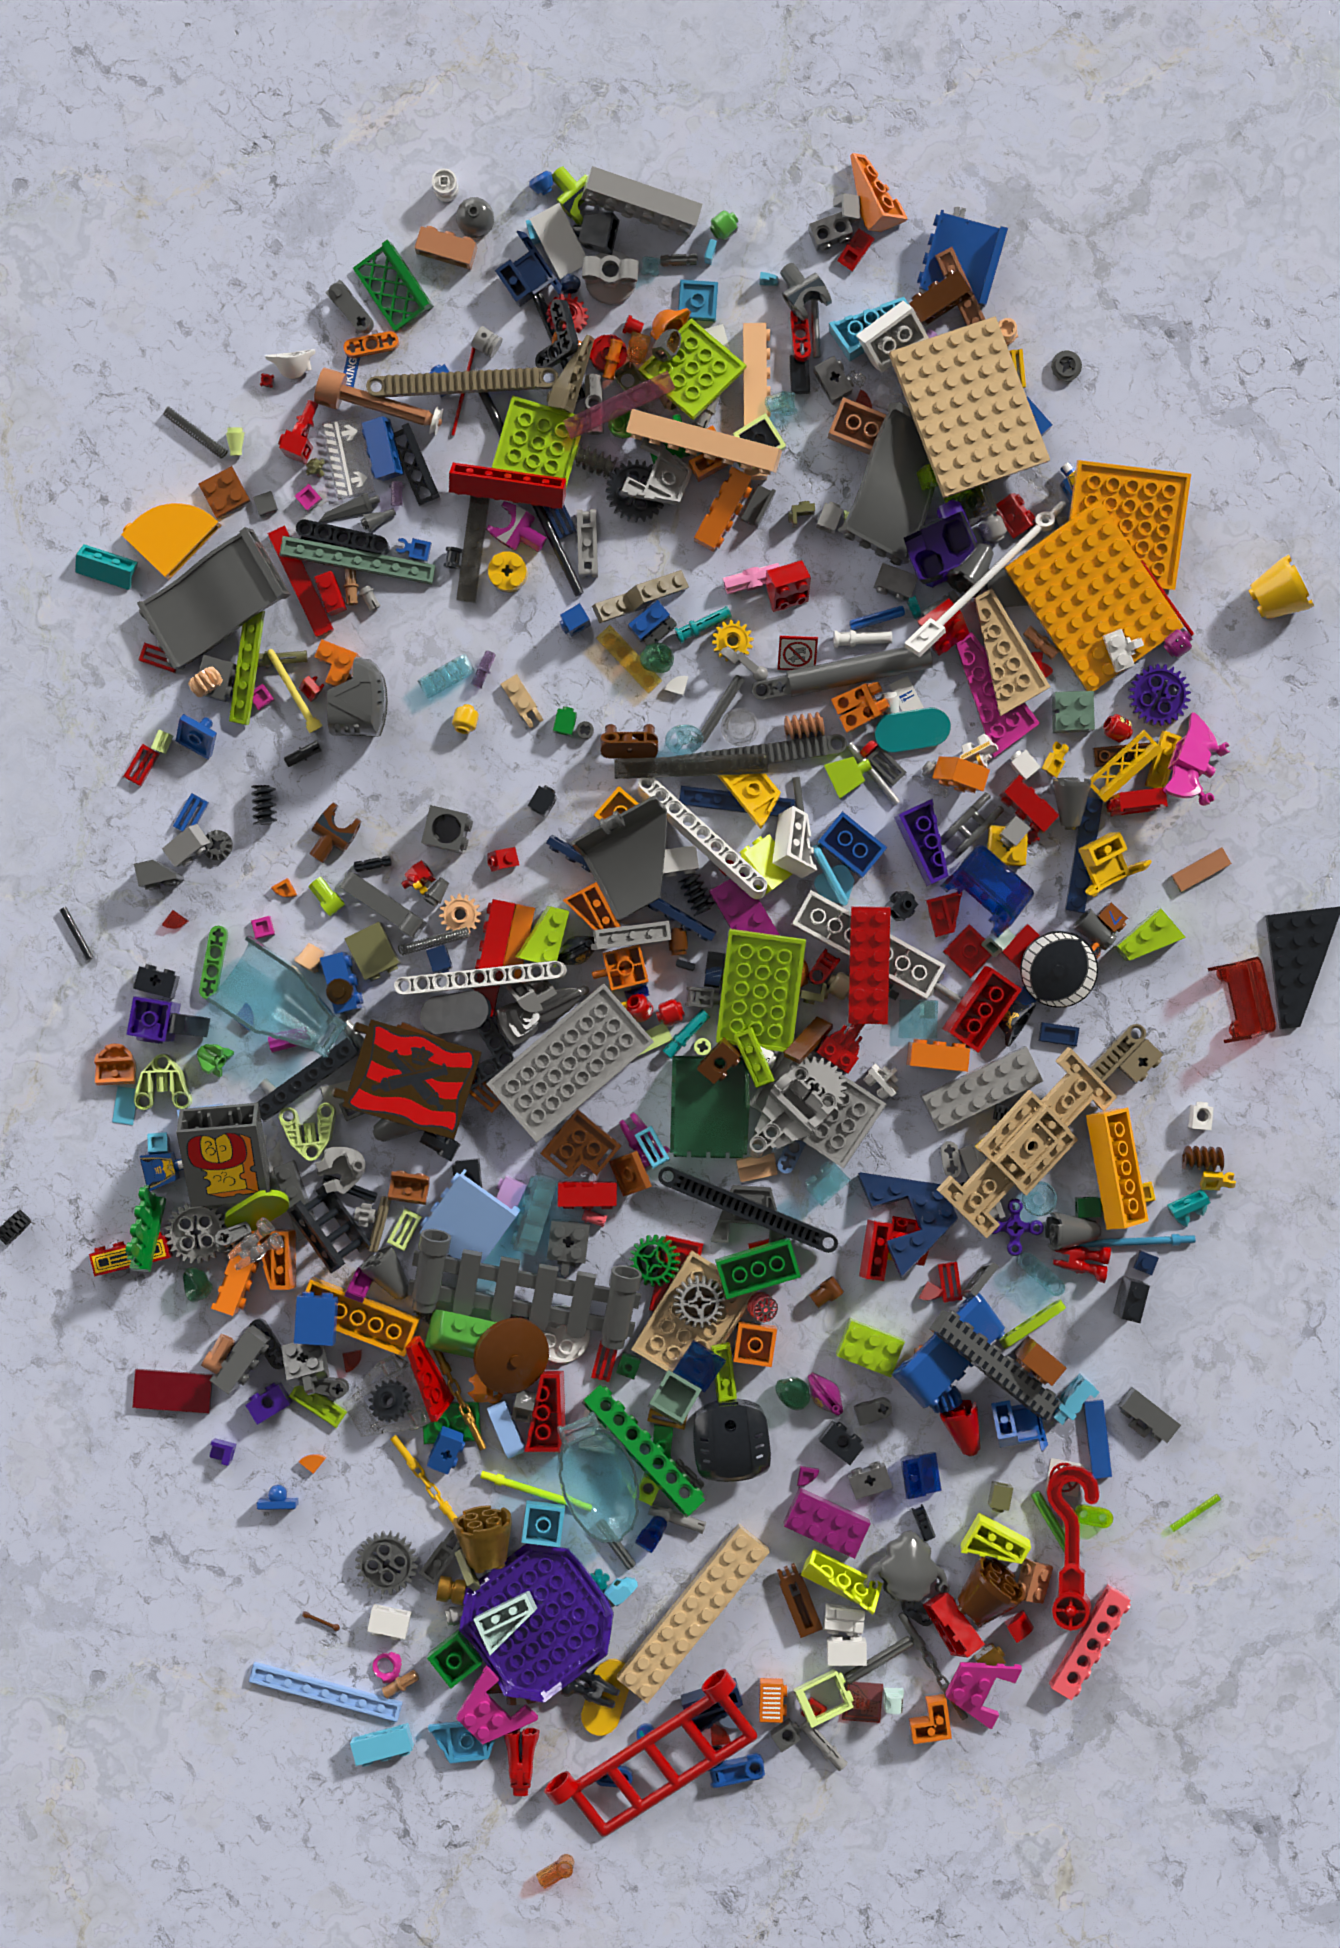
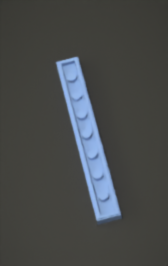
M257 1662L253 1664L249 1683L394 1722L398 1721L403 1703L399 1700L387 1699L384 1696Z

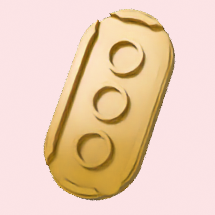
M608 1659L601 1662L594 1671V1674L600 1675L602 1679L618 1688L620 1693L618 1696L603 1691V1696L616 1702L614 1708L604 1707L594 1702H588L585 1699L581 1712V1721L584 1728L593 1735H607L619 1723L629 1689L617 1680L618 1672L625 1665L621 1660Z

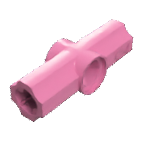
M779 563L761 568H749L742 571V573L723 578L727 595L746 589L750 591L763 587L766 584V571L780 567Z

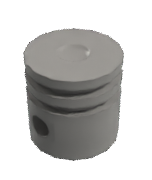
M481 326L475 334L471 346L486 356L489 355V358H493L499 350L503 339L484 326Z

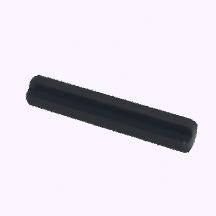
M325 1175L322 1180V1184L334 1179H341L333 1177L331 1175ZM354 1185L346 1192L371 1203L376 1201L378 1195L376 1192Z

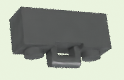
M1133 1387L1130 1388L1118 1404L1122 1408L1120 1411L1129 1419L1131 1416L1134 1417L1129 1423V1427L1143 1438L1152 1431L1151 1436L1158 1442L1163 1440L1168 1443L1181 1426ZM1139 1420L1147 1424L1145 1429L1138 1424Z

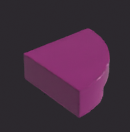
M800 1466L797 1486H805L811 1483L818 1476L819 1469Z

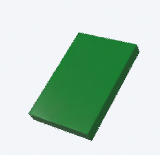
M459 1402L451 1403L437 1422H431L425 1405L421 1406L424 1444H434L442 1426L463 1433L464 1442L475 1441L459 1411ZM464 1402L468 1404L476 1420L475 1424L481 1434L479 1402ZM466 1406L464 1409L462 1408L464 1414L468 1413Z

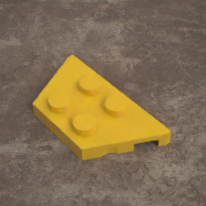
M758 764L749 765L748 767H734V770H717L716 775L761 829L776 805L781 792Z

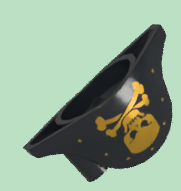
M573 936L569 938L560 948L557 961L564 965H579L586 962L595 951L591 949V944H595L594 936Z
M1015 1000L1013 1005L1010 1006L999 1023V1027L1004 1033L1005 1045L1007 1047H1010L1033 1013L1036 1004L1024 1005Z

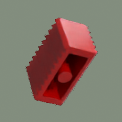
M328 571L315 576V583L320 591L319 594L324 602L326 612L333 616L346 611L347 608L334 573Z

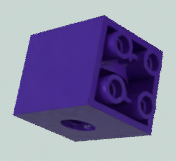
M133 996L126 1035L135 1036L136 1040L156 1044L174 1041L175 1034L168 1032L171 1013L179 1014L181 1003Z

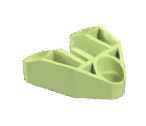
M157 1055L141 1072L134 1096V1104L138 1109L147 1110L154 1104L155 1073L157 1092L168 1091V1072H170V1091L175 1107L185 1109L192 1104V1096L184 1072L169 1055ZM161 1057H165L168 1060V1065L165 1068H161L158 1065V1060ZM180 1095H185L188 1098V1103L185 1106H181L178 1103ZM142 1096H147L150 1100L149 1105L146 1107L141 1106L139 1102Z
M323 1103L317 1109L319 1141H317L315 1122L303 1124L305 1143H303L302 1128L297 1111L287 1107L279 1113V1120L291 1146L309 1161L318 1159L332 1140L336 1108L331 1103ZM323 1106L331 1108L332 1112L329 1117H324L321 1114ZM287 1110L293 1113V1119L290 1122L283 1119V1113ZM313 1146L316 1148L317 1154L315 1157L307 1155L308 1147Z

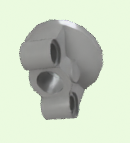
M613 250L612 255L599 253L595 256L583 257L582 278L585 279L586 288L590 295L597 301L608 305L619 304L628 299L636 288L639 261L630 259L624 253ZM608 265H614L619 271L614 277H606L602 272L603 268Z

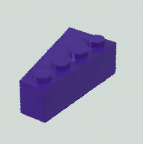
M933 798L894 817L926 887L949 876L944 851H942L941 836L938 832L937 817L933 808Z

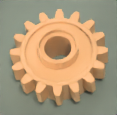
M458 894L456 899L451 895L450 902L444 901L446 907H440L444 911V914L439 915V917L444 918L441 924L448 925L445 929L447 931L467 927L469 934H471L470 929H477L475 923L481 922V920L477 919L478 916L482 915L481 912H477L480 905H474V898L469 901V895H465L462 898L461 894ZM460 909H463L466 913L463 920L456 918V912Z

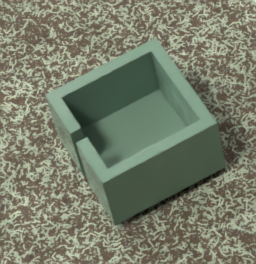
M1094 691L1054 692L1052 694V712L1059 710V713L1052 715L1053 733L1091 732L1095 729Z
M668 1370L648 1407L682 1426L702 1389Z

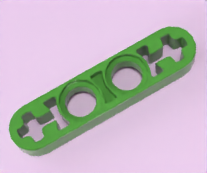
M220 925L212 927L209 932L199 988L200 995L205 999L215 998L219 989L228 940L227 929ZM219 929L224 933L223 937L219 938V943H222V946L212 944V941L217 942V936L214 935V932H218ZM215 947L219 948L221 952L220 956L216 959L211 957L210 954L211 950ZM211 966L217 969L215 977H209L207 974V969ZM205 979L216 980L215 984L211 983L210 989L213 990V993H210L209 996H207V992H204V988L209 986V982H205Z

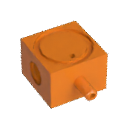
M640 944L602 953L606 969L592 972L593 979L608 976L611 991L649 982Z

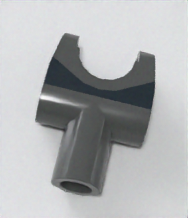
M794 263L787 264L780 271V275L790 287L782 292V296L788 307L800 320L803 321L808 318V313L804 307L806 302L818 300L826 306L832 303L831 296L817 273L804 278Z

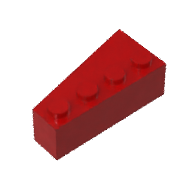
M544 1371L540 1376L524 1452H563L566 1448L564 1371Z

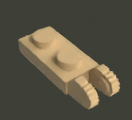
M517 674L501 683L502 688L529 728L534 727L531 719L526 715L533 710L538 721L542 722L544 720Z

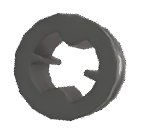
M583 721L578 724L577 734L580 738L589 739L593 736L594 728L590 722ZM582 726H589L591 728L588 735L580 733Z

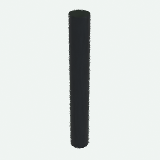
M67 907L61 908L59 911L86 960L92 959L94 956Z

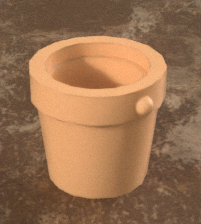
M1004 318L998 324L1006 345H1010L1014 342L1015 338H1018L1017 325L1013 319Z
M308 943L299 956L294 958V962L316 974L321 962L320 958L324 956L325 952Z

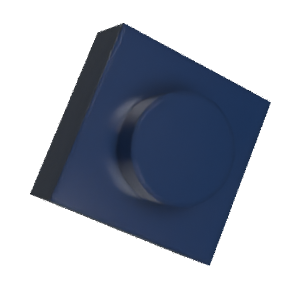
M1139 1250L1133 1268L1153 1275L1159 1257Z

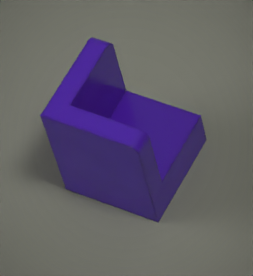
M214 1438L210 1444L212 1448L209 1457L221 1460V1464L229 1466L232 1463L237 1444Z

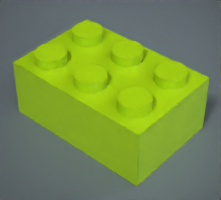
M849 1318L836 1355L891 1378L905 1341L900 1337Z

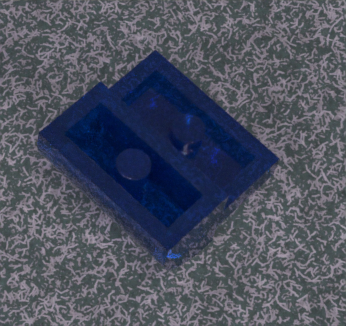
M936 1452L919 1455L911 1454L900 1459L906 1499L923 1497L929 1493L942 1491Z

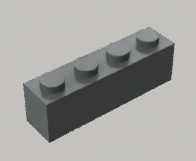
M295 1160L273 1167L281 1192L285 1193L289 1198V1208L300 1200L304 1205L308 1203L309 1199ZM311 1209V1210L309 1211V1213L312 1215V1217H313L314 1220L316 1221L315 1216H314V1213H313V1210ZM291 1218L298 1240L305 1239V1236Z

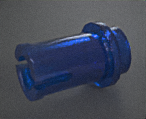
M643 984L624 991L627 1000L635 994H643L646 997L650 995L647 985Z

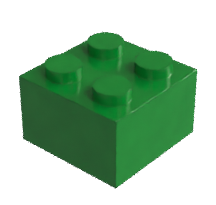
M459 1629L432 1649L427 1656L428 1661L450 1689L477 1669L483 1660Z

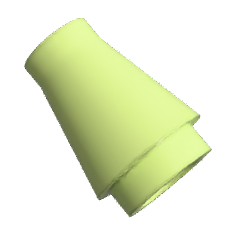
M227 428L226 437L231 456L242 455L245 435L243 428Z

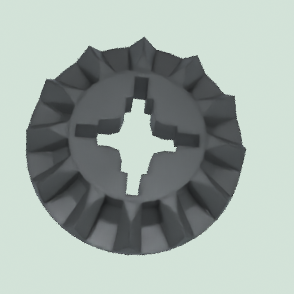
M1069 350L1057 353L1051 363L1053 375L1058 380L1065 382L1074 380L1082 369L1080 357ZM1068 360H1071L1069 362V367L1071 368V370L1067 369L1063 373V365L1061 364H1065L1066 362H1068Z
M221 830L208 832L206 837L210 844L205 847L207 850L204 854L216 861L227 858L233 848L231 837ZM212 839L217 842L223 841L220 844L221 851L216 848L211 849L214 846Z

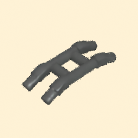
M987 792L941 836L942 845L953 837L957 831L966 838L952 852L956 859L1004 812V808L998 806L986 819L977 812L991 798ZM971 817L979 824L973 833L964 826Z

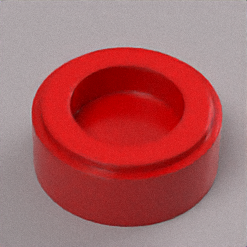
M871 740L861 749L860 754L867 758L878 747V744Z

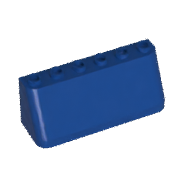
M980 1293L976 1297L967 1298L958 1307L959 1310L956 1313L960 1316L959 1320L974 1327L973 1331L977 1334L981 1333L988 1338L987 1342L990 1345L995 1339L998 1341L1005 1335V1326ZM934 1334L909 1360L904 1361L891 1375L923 1409L928 1406L933 1408L939 1402L938 1397L942 1393L944 1395L948 1393L953 1387L951 1384L955 1380L959 1381L966 1374L964 1371L969 1366L973 1367L974 1365Z

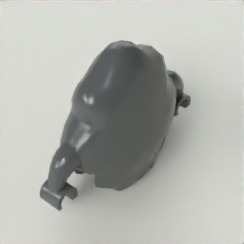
M910 1530L903 1532L897 1539L890 1541L886 1545V1555L870 1567L867 1578L863 1583L865 1588H869V1582L872 1581V1588L876 1589L878 1582L874 1577L878 1574L884 1581V1591L893 1600L920 1602L923 1597L930 1593V1585L936 1578L940 1581L935 1586L937 1592H941L942 1585L944 1586V1593H948L950 1590L944 1570L931 1559V1547L928 1543L922 1541L915 1532Z

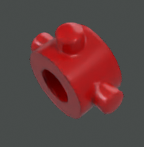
M262 373L260 386L272 388L274 375L270 376L269 374Z
M1034 830L1028 832V845L1040 840Z

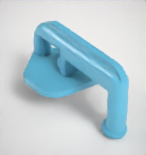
M814 845L812 847L814 849L813 855L823 871L814 880V886L818 894L832 902L843 906L847 905L854 884V878L849 868L842 864L831 868L823 854V848L820 845Z

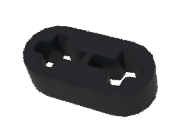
M901 1601L902 1611L922 1626H930L933 1623L931 1619L922 1621L923 1618L919 1612L927 1614L923 1603L913 1602V1606L916 1608V1611L911 1608L906 1610L905 1603L907 1601Z

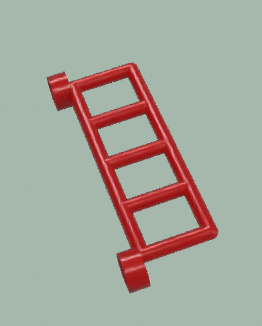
M726 1669L716 1671L706 1679L701 1687L706 1696L577 1780L568 1771L558 1774L547 1784L544 1790L545 1794L554 1805H560L571 1797L599 1835L602 1837L608 1836L757 1739L756 1731L728 1696L735 1688L736 1682ZM719 1702L742 1732V1735L715 1751L691 1719ZM682 1726L705 1756V1759L678 1775L654 1743ZM645 1750L668 1780V1783L641 1799L618 1767ZM608 1774L632 1806L605 1823L581 1791Z

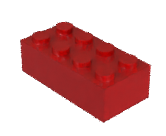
M984 966L942 1029L961 1043L966 1044L971 1050L979 1053L1022 989L995 969Z

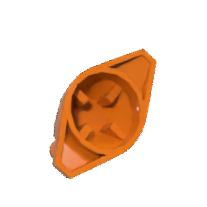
M685 308L678 311L666 309L659 312L653 320L650 336L657 340L663 332L669 329L679 330L686 324L691 311Z

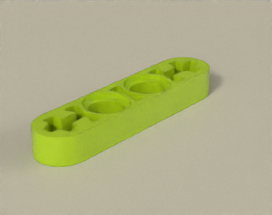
M1061 1299L1052 1302L1007 1332L998 1341L1004 1349L1013 1345L1061 1313L1066 1306Z

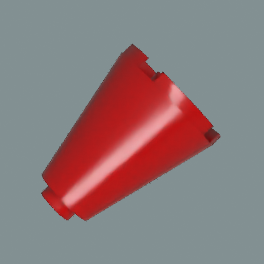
M962 1400V1404L954 1410L940 1413V1418L961 1452L967 1456H974L981 1449L978 1408L976 1402L972 1403L971 1400Z

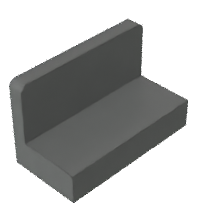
M758 484L741 520L758 528L775 496L776 490L772 489L770 491Z

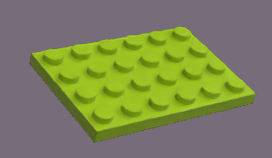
M729 929L716 1034L717 1043L725 1037L732 1045H737L733 1035L751 1027L760 1047L767 1050L784 1052L794 1042L806 939Z

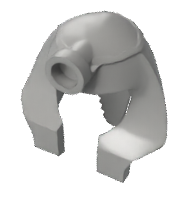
M347 1147L327 1148L324 1150V1158L315 1163L318 1176L336 1173L341 1175V1180L334 1179L324 1183L327 1193L339 1191L341 1194H345L359 1181L365 1172V1160L362 1154L356 1149Z

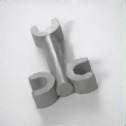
M943 973L940 975L937 981H941L944 978ZM936 982L929 997L932 996L935 989L954 1001L956 1005L964 997H960L939 982Z

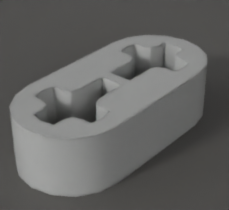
M946 1141L940 1147L943 1171L947 1176L950 1175L955 1178L961 1172L959 1150L954 1142ZM949 1144L954 1148V1151L951 1152L952 1158H949V1154L944 1152V1149ZM950 1161L953 1162V1166L957 1167V1170H954V1174L947 1171V1168L950 1167Z

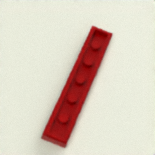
M284 525L267 533L315 636L318 638L333 631L334 628L302 560L280 556L283 536L290 537L286 526Z

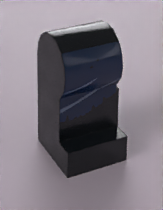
M708 951L704 986L719 988L725 953Z

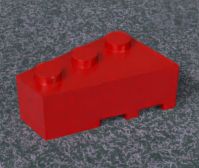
M1018 775L999 794L1002 798L1001 802L1007 807L1011 806L1016 810L1015 814L1021 820L1026 819L1030 823L1029 827L1032 830L1042 834L1059 817V814L1044 799H1041L1034 793L1035 790L1032 787L1029 788L1023 783L1022 780L1024 778Z
M559 1181L558 1207H563V1209H574V1207L594 1209V1206H601V1209H613V1206H617V1182Z
M940 1592L923 1604L951 1655L968 1658L985 1645L964 1614L959 1611L955 1599L949 1593Z

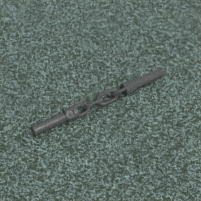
M901 1612L898 1617L911 1636L916 1649H920L926 1665L936 1675L937 1683L946 1696L945 1692L950 1684L949 1681L939 1671L936 1660L925 1648L926 1643L918 1635L907 1615ZM928 1655L930 1656V1658H931L932 1661H933V1663H932L931 1665L929 1664V1662H928L927 1659H926V1658L928 1657ZM942 1678H943V1679L945 1680V1682H946V1683L943 1684V1685H942L941 1682H940V1681L942 1680ZM950 1701L961 1720L967 1719L966 1711Z

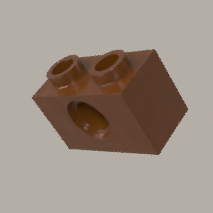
M723 1037L698 1064L697 1070L713 1084L718 1080L721 1082L728 1074L726 1071L730 1067L734 1068L740 1062L741 1052ZM721 1058L725 1061V1064L718 1065L715 1060Z

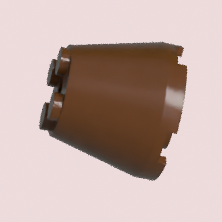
M981 1557L974 1565L958 1595V1609L962 1614H967L973 1619V1622L978 1627H982L1017 1607L1025 1599V1592L1022 1587H1018L1014 1580L1016 1576L1004 1564L995 1558L989 1560L986 1557Z

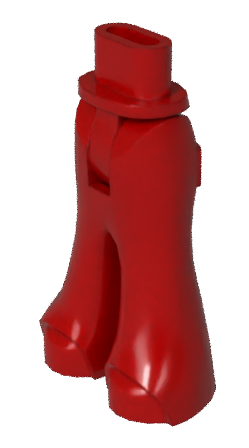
M526 1728L522 1731V1759L519 1756L520 1729L503 1735L508 1753L509 1779L511 1782L510 1787L513 1788V1796H528V1788L531 1787L534 1752L540 1730L536 1728Z

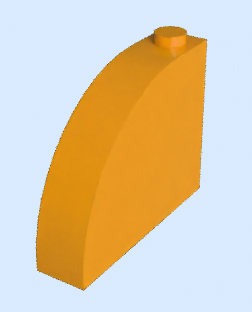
M182 503L159 505L144 512L132 523H128L123 528L121 535L165 578L170 580L222 525L209 513L198 507Z

